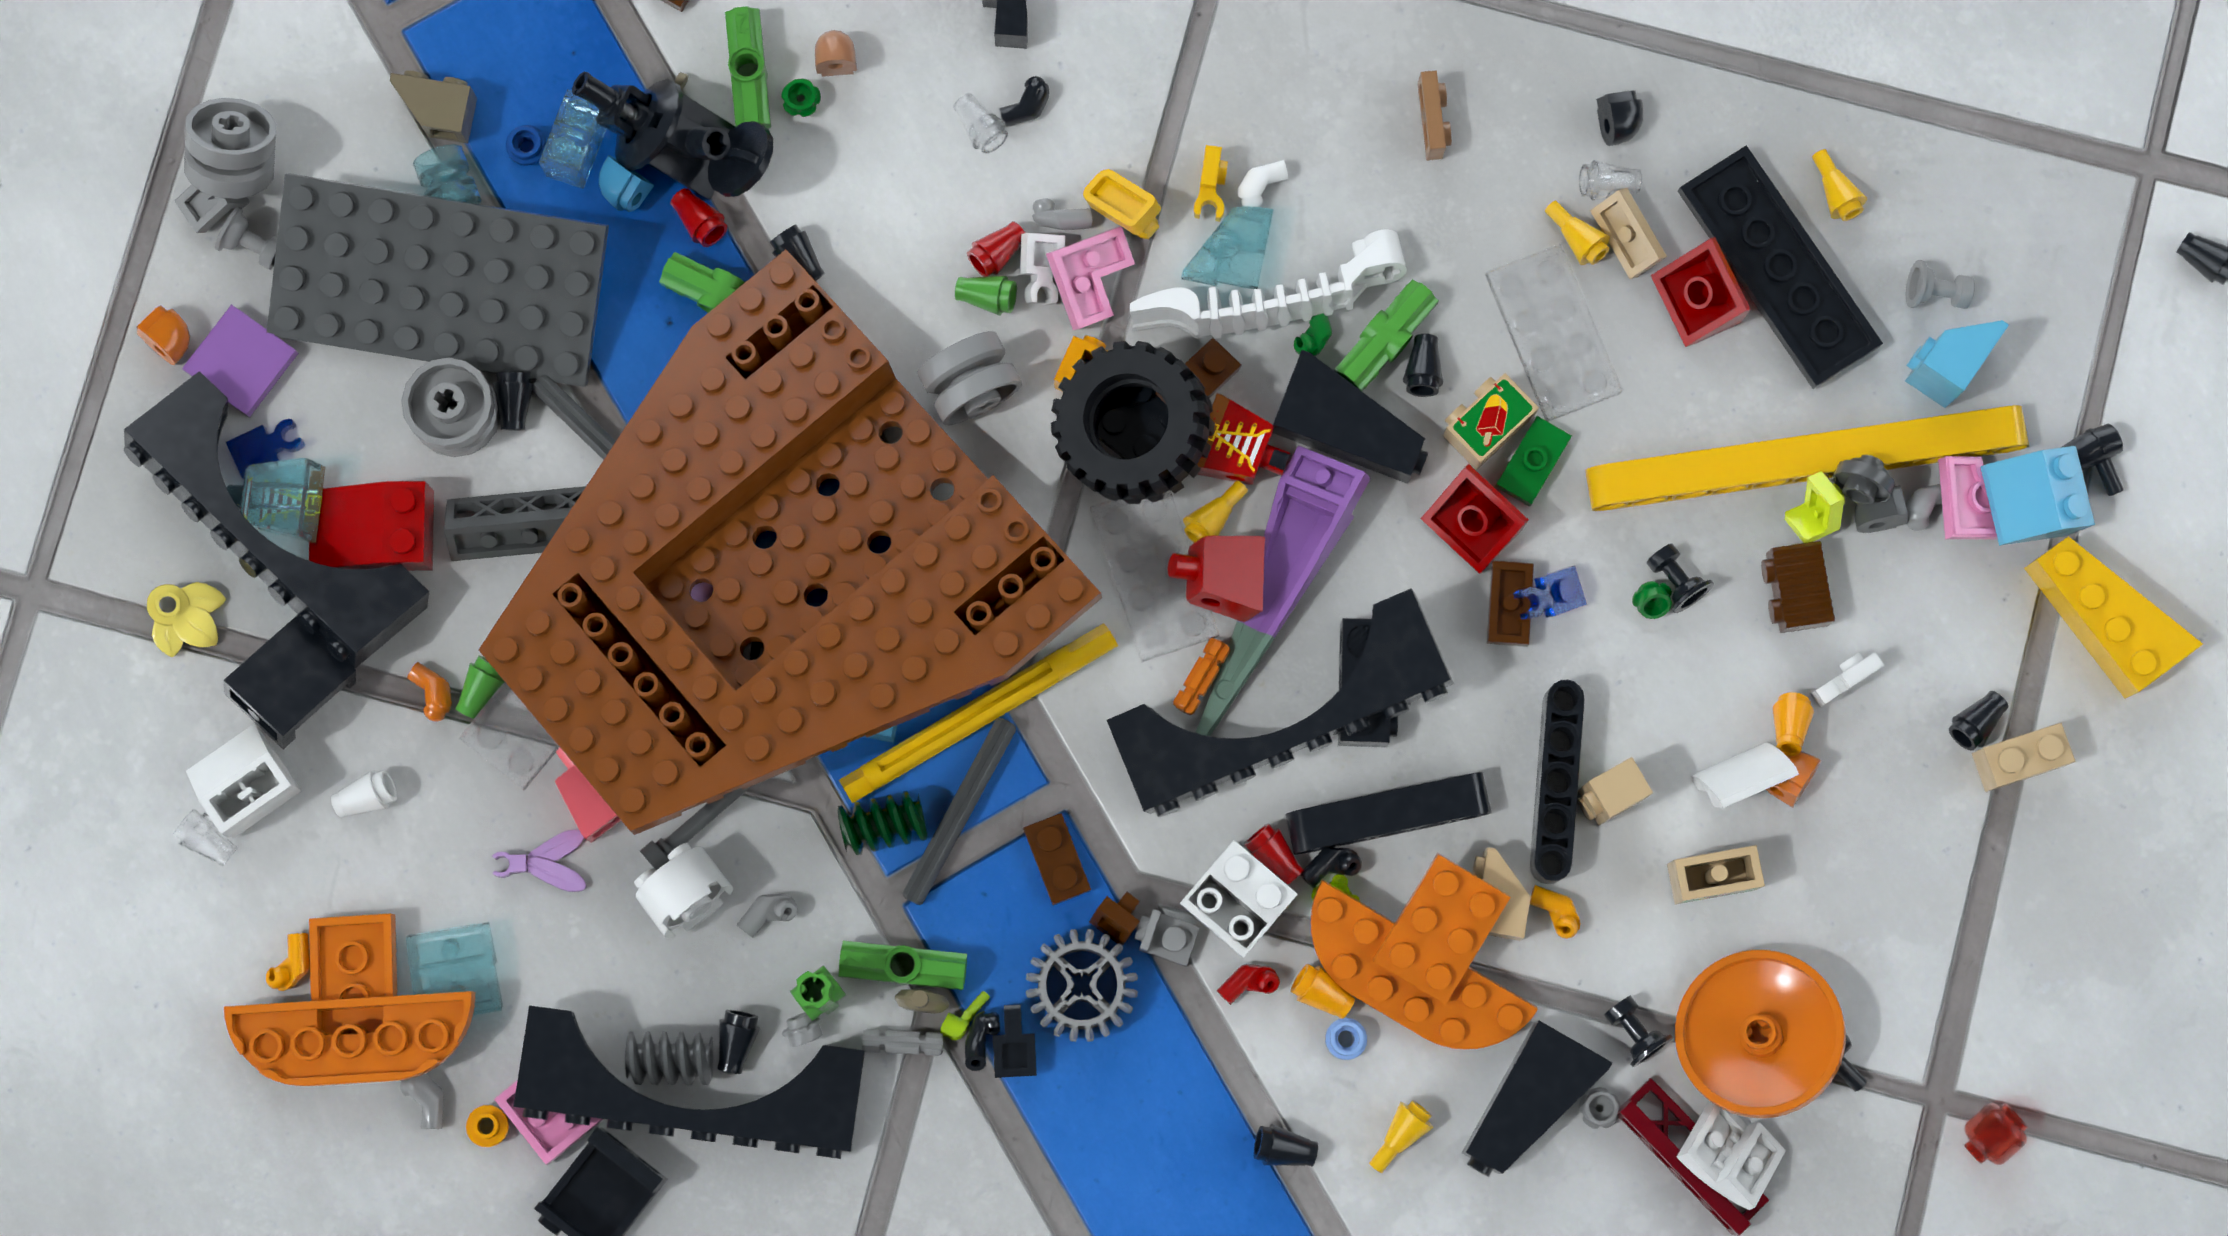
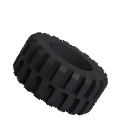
M1126 341L1113 343L1112 350L1106 351L1101 346L1091 351L1093 359L1087 363L1080 359L1072 366L1077 371L1071 380L1066 377L1062 379L1058 388L1063 391L1061 399L1056 398L1053 400L1051 411L1057 415L1056 421L1051 422V433L1058 440L1055 448L1059 457L1066 462V468L1078 480L1094 492L1115 502L1120 499L1124 500L1127 504H1140L1142 499H1148L1153 503L1163 500V493L1169 490L1174 494L1184 488L1182 481L1188 475L1195 478L1201 468L1197 463L1201 456L1208 458L1211 446L1207 441L1208 436L1214 435L1215 423L1210 419V413L1213 412L1211 400L1204 392L1205 387L1184 362L1176 358L1172 352L1162 347L1156 349L1148 342L1137 341L1135 346H1130ZM1135 387L1150 388L1159 393L1168 406V425L1162 439L1151 451L1137 458L1119 459L1110 455L1102 447L1098 438L1099 419L1105 406L1113 397L1127 389Z

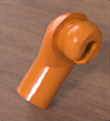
M417 662L408 673L407 679L425 690L426 706L423 711L426 718L434 722L441 721L446 713H449L451 710L450 685L446 679Z

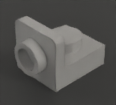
M192 184L174 200L196 233H206L231 208H244L250 203L247 197L239 199L218 198L201 192Z
M1153 909L1150 918L1142 915L1134 939L1142 941L1139 951L1186 967L1200 926L1162 914L1161 911Z

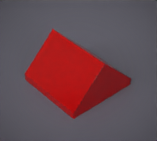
M1715 237L1708 239L1650 275L1685 347L1740 324L1751 310Z
M1469 464L1464 467L1420 518L1479 574L1512 542L1529 521Z

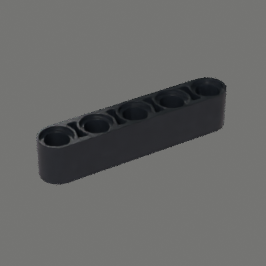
M1568 679L1554 683L1545 693L1542 701L1530 870L1533 877L1543 884H1555L1565 878L1571 870L1573 859L1585 699L1582 688L1576 682ZM1555 692H1568L1573 698V708L1564 711L1556 707L1553 700ZM1561 731L1568 735L1570 739L1569 750L1561 752L1553 748L1550 743L1551 733ZM1559 772L1565 776L1567 788L1564 792H1554L1549 788L1547 784L1549 773ZM1547 813H1556L1562 817L1564 829L1561 833L1554 834L1546 829L1544 817ZM1550 853L1559 858L1561 869L1557 875H1549L1543 871L1540 861L1544 854Z
M1477 772L1304 808L1286 813L1285 816L1294 855L1320 851L1324 848H1334L1491 814L1492 811L1483 773Z

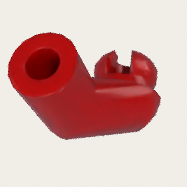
M1244 964L1216 991L1231 1005L1245 990L1263 992L1265 994L1274 993L1279 988L1280 979L1276 971L1271 967Z

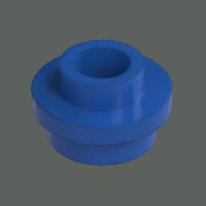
M522 125L512 130L508 135L506 150L514 162L528 166L539 162L544 157L547 150V142L543 133L538 128L531 125ZM525 141H532L534 143L533 149L529 152H522L520 150L521 144Z

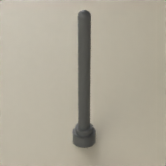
M750 787L744 790L739 788L723 795L724 798L704 805L665 840L660 838L656 843L650 841L640 850L641 854L655 870H658L670 861L668 855L676 847L691 840Z

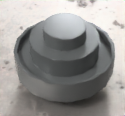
M1861 455L1860 458L1840 461L1832 477L1834 483L1840 487L1845 497L1864 505H1870L1873 502H1887L1895 488L1894 479L1884 468V463L1871 455Z

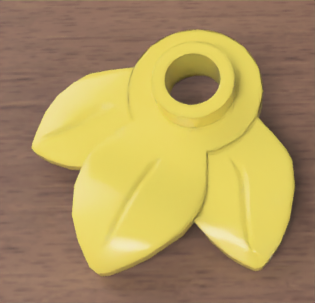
M199 582L189 584L183 588L172 584H164L153 589L147 598L146 605L150 617L154 620L152 637L156 646L170 657H174L179 652L183 642L196 647L215 646L218 643V633L210 613L224 604L226 601L224 595L216 588ZM164 597H172L176 601V608L170 613L163 612L160 609L159 603Z

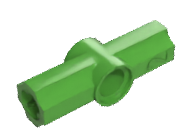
M748 6L735 7L725 12L729 51L728 67L731 74L735 126L743 122L755 121L769 129L771 128L767 88L768 73L765 66L760 9ZM751 63L758 66L757 71L751 76L747 77L738 74L740 67L744 64Z
M674 252L667 260L659 281L660 285L697 302V306L707 313L745 283L730 272L720 268L712 270L677 252Z
M1412 279L1400 294L1395 297L1385 311H1379L1360 334L1358 343L1338 364L1334 371L1359 390L1363 391L1386 363H1392L1413 338L1412 333L1436 307L1439 300L1425 285Z
M843 940L838 976L892 982L900 985L910 984L964 990L968 954L911 948L905 945L891 946ZM900 954L912 956L915 962L914 970L911 974L904 977L895 975L892 970L893 960Z
M824 965L814 973L809 971L803 973L796 979L797 986L790 990L792 996L812 1021L823 1013L830 1014L839 1007L838 1001L846 996L843 989Z

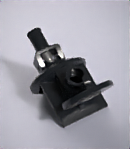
M585 71L579 74L573 83L572 94L599 108L596 118L597 123L617 134L615 157L629 171L641 169L649 164L703 198L711 200L714 191L725 197H735L745 193L761 179L769 166L773 154V137L769 129L755 121L743 122L738 126H734L684 95L680 85L669 79L654 83L644 92L633 85H613L609 87Z

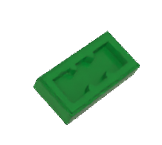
M1536 416L1495 487L1530 507L1572 435Z

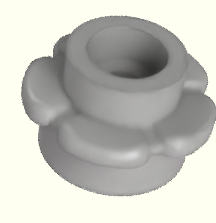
M804 1012L789 1018L786 1021L788 1027L782 1032L784 1037H788L792 1047L800 1046L822 1036L819 1026L822 1021L819 1017L812 1021Z
M1597 1087L1591 1089L1588 1095H1584L1581 1098L1579 1111L1583 1113V1121L1586 1125L1597 1129L1599 1126L1609 1128L1616 1123L1620 1101L1615 1094L1608 1093V1090L1605 1088ZM1598 1104H1601L1603 1106V1111L1601 1113L1596 1111V1106Z

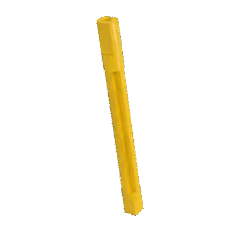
M1104 623L863 764L860 768L839 779V782L853 804L1118 647L1114 636Z

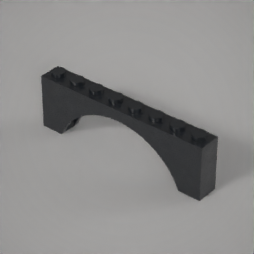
M200 371L124 429L125 454L137 467L143 465L153 474L152 478L162 492L167 495L172 493L182 502V509L194 522L201 521L211 530V537L223 550L229 548L237 555L241 567L248 575L253 578L258 576L268 585L270 595L277 603L282 606L287 604L297 613L299 623L306 631L311 634L316 632L327 642L326 647L335 659L340 662L346 660L356 669L427 609L430 591L402 564L375 569L329 567L305 560L280 548L255 529L234 503L220 471L217 452L221 432L228 417V398Z
M1410 588L1373 604L1369 636L1362 656L1348 680L1320 709L1287 728L1270 734L1248 738L1205 736L1172 724L1146 704H1142L1106 721L1143 811L1149 814L1156 812L1157 817H1162L1181 808L1179 802L1194 796L1195 801H1199L1218 793L1217 785L1232 780L1233 785L1254 778L1256 776L1255 769L1270 763L1272 769L1285 765L1295 759L1292 753L1308 747L1310 752H1314L1333 743L1331 737L1343 731H1346L1348 736L1362 732L1371 727L1369 720L1384 714L1386 719H1391L1410 710L1407 704L1423 698L1425 703L1439 699L1448 694L1446 687L1453 685L1454 682L1413 589Z
M529 1005L513 1107L523 1108L522 1117L548 1120V1113L556 1112L566 1114L564 1121L566 1123L590 1126L591 1117L608 1119L606 1128L632 1131L633 1123L650 1125L649 1134L674 1137L675 1128L692 1131L690 1139L716 1142L717 1134L733 1136L732 1145L757 1148L759 1140L774 1141V1150L799 1153L800 1145L817 1147L816 1156L841 1159L842 1151L851 1152L865 1050L823 1045L814 1059L801 1073L771 1094L749 1103L728 1108L688 1109L652 1100L634 1091L617 1079L597 1059L588 1046L574 1012Z

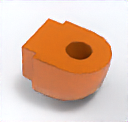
M162 305L158 306L137 326V335L171 365H175L188 349L190 341L188 326L172 308L167 311Z
M1802 751L1798 755L1787 756L1796 766L1799 775L1766 789L1771 795L1792 808L1804 792L1821 762L1820 759Z

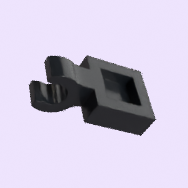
M1021 1004L1004 1005L1005 1035H993L995 1078L1037 1076L1035 1033L1022 1034Z

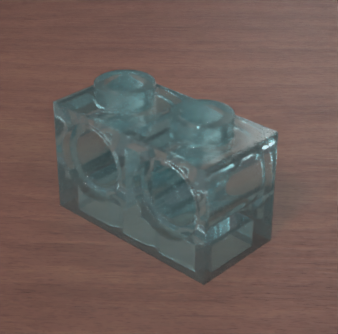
M569 89L565 93L539 164L547 177L584 189L606 128L600 126L596 121L599 108L581 97L572 94V90Z

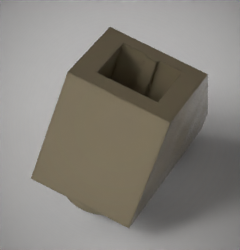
M405 71L404 75L391 73V84L428 137L468 144L477 97L471 86H467L468 83L466 81L453 77H445L443 81L428 79L427 75L416 71Z

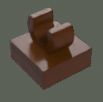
M1128 891L1118 903L1106 896L1096 909L1089 923L1102 933L1109 935L1110 939L1115 943L1123 946L1140 922L1131 915L1140 901Z

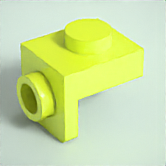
M1822 471L1807 477L1804 503L1786 511L1784 520L1803 543L1814 542L1840 530L1843 505L1845 504L1842 490L1837 484L1831 483Z

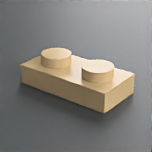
M1628 188L1616 191L1590 210L1602 232L1610 236L1608 243L1629 279L1639 277L1667 257Z

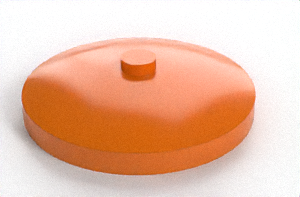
M1749 950L1731 954L1714 962L1691 983L1682 998L1677 1012L1675 1043L1679 1060L1686 1075L1706 1099L1721 1109L1739 1116L1773 1118L1798 1111L1810 1104L1826 1090L1837 1074L1843 1059L1846 1044V1028L1837 997L1826 980L1815 969L1800 959L1785 953L1771 950Z

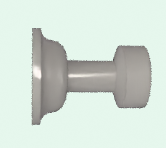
M235 208L227 218L217 237L215 249L221 251L223 248L231 250L240 244L259 254V264L271 270L275 263L277 237L273 236L267 241L248 231V220L242 215V208Z
M1917 260L1911 267L1907 279L1905 292L1907 306L1916 308L1919 303L1928 301L1931 295L1951 298L1953 307L1967 309L1974 295L1973 277L1958 275L1954 282L1935 279L1934 272L1927 267L1925 261Z

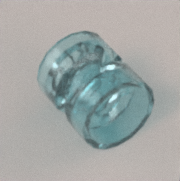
M457 144L439 146L424 152L414 160L413 166L422 187L428 188L424 195L480 204L482 199L475 180L472 176L467 175L470 167L462 146Z

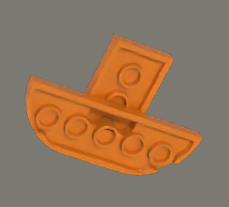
M1437 853L1396 922L1325 880H1321L1313 899L1310 919L1312 940L1316 954L1333 981L1343 990L1421 1037L1435 1044L1454 1049H1478L1498 1044L1520 1031L1538 1010L1537 1006L1469 967L1511 898L1510 895Z
M389 913L309 919L311 1001L224 1006L227 1030L235 1048L240 1055H243L252 1066L260 1071L259 1073L274 1081L288 1085L325 1086L408 1080L435 1069L454 1053L465 1037L474 1014L476 992L466 991L398 996L395 914Z

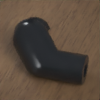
M982 1011L974 1016L965 1041V1065L971 1071H980L986 1066V1035H997L1000 1032V1016L996 1012L985 1014V1011Z

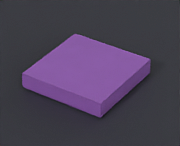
M231 304L182 369L190 376L200 371L228 398V403L250 418L299 353L274 334L266 333L267 329Z

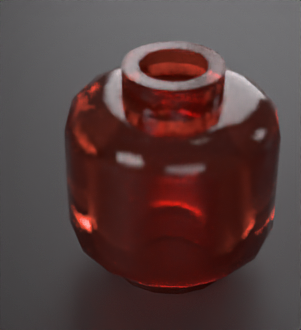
M1989 1103L1964 1125V1132L1969 1139L1964 1146L1981 1164L1988 1159L1995 1165H2003L2025 1146L2027 1136L2024 1131L2029 1127L2008 1104L2004 1103L2000 1107L1998 1104Z

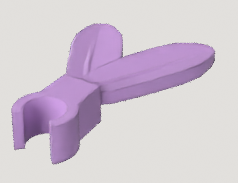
M567 830L544 842L531 851L528 856L526 854L509 855L506 852H497L492 857L496 860L502 857L509 860V868L505 872H497L495 870L493 874L499 878H506L511 874L530 872L535 877L561 890L568 892L583 891L586 888L583 878L577 872L556 863V861L575 851L582 843L584 837L580 830Z

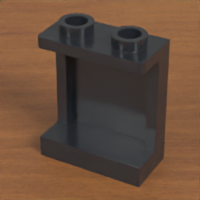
M297 616L223 680L224 694L283 750L296 739L295 730L344 686L350 689L356 684V669L346 660L340 662L335 659L326 647L327 642L316 632L311 634L306 631L299 623Z
M597 1127L587 1139L589 1143L543 1201H539L534 1207L541 1214L538 1222L557 1236L561 1231L568 1236H624L668 1180L603 1127Z

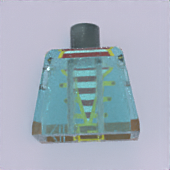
M308 458L249 465L245 470L244 485H228L226 487L238 509H240L243 516L255 529L316 543L325 466Z

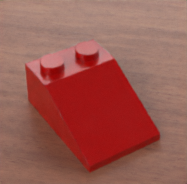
M383 481L323 488L318 524H313L318 525V527H313L318 528L316 543L309 542V561L343 569H375L402 564L408 571H433L434 490L426 481Z

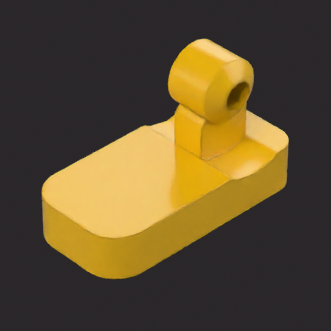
M1105 169L1100 171L1085 187L1083 196L1090 207L1117 225L1124 227L1130 233L1149 240L1158 230L1159 224L1155 217L1160 213L1161 206L1156 198L1113 170Z

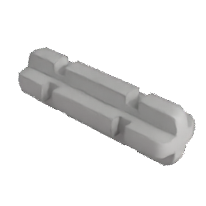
M866 1029L862 1034V1050H865V1052L880 1053V1050H885V1053L919 1055V1052H925V1055L935 1056L943 1053L944 1037L941 1033L926 1032V1035H920V1032L886 1030V1033H881V1030Z

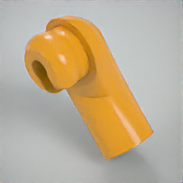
M1535 885L1530 896V905L1549 912L1558 936L1565 939L1574 937L1580 929L1581 923L1572 899L1564 894Z
M308 933L287 935L288 957L276 968L271 967L267 971L266 983L269 987L279 991L291 989L308 973L310 968Z

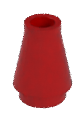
M681 189L671 199L670 204L677 211L694 243H701L703 247H709L717 243L726 233L728 226L724 222V215L694 195L690 189Z
M1012 221L1007 226L973 242L972 249L967 252L968 260L983 277H989L991 274L997 275L1021 246V234H1024L1025 231L1019 224Z
M1269 823L1255 832L1244 844L1251 855L1287 885L1304 871L1298 864L1280 829L1274 830Z

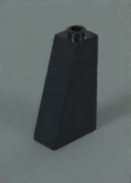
M1301 350L1274 420L1273 433L1407 484L1412 473L1420 475L1428 456V452L1421 450L1425 438L1310 352Z
M1540 1020L1534 1022L1462 1151L1464 1155L1470 1158L1467 1165L1487 1177L1490 1176L1492 1171L1497 1174H1503L1609 1070L1613 1062Z

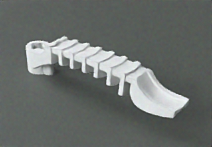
M1383 229L1374 231L1364 239L1353 242L1351 246L1354 258L1347 264L1340 265L1337 274L1339 282L1330 283L1326 272L1319 273L1316 280L1317 289L1309 290L1305 278L1298 279L1295 286L1296 294L1287 296L1283 284L1276 285L1273 292L1274 299L1266 301L1263 291L1261 289H1254L1251 297L1252 303L1243 305L1240 292L1238 290H1231L1229 295L1230 307L1221 309L1220 293L1216 287H1210L1207 293L1208 310L1200 311L1199 300L1196 294L1190 289L1183 287L1165 289L1143 296L1130 303L1133 331L1170 326L1180 328L1195 338L1212 335L1214 339L1221 338L1222 334L1235 332L1236 335H1243L1245 330L1255 328L1259 331H1265L1266 327L1280 324L1281 327L1288 326L1289 321L1298 319L1309 321L1314 315L1322 313L1325 316L1332 315L1333 310L1345 307L1347 310H1352L1353 302L1367 287L1392 283L1401 279L1406 274L1407 268L1399 235L1393 230Z

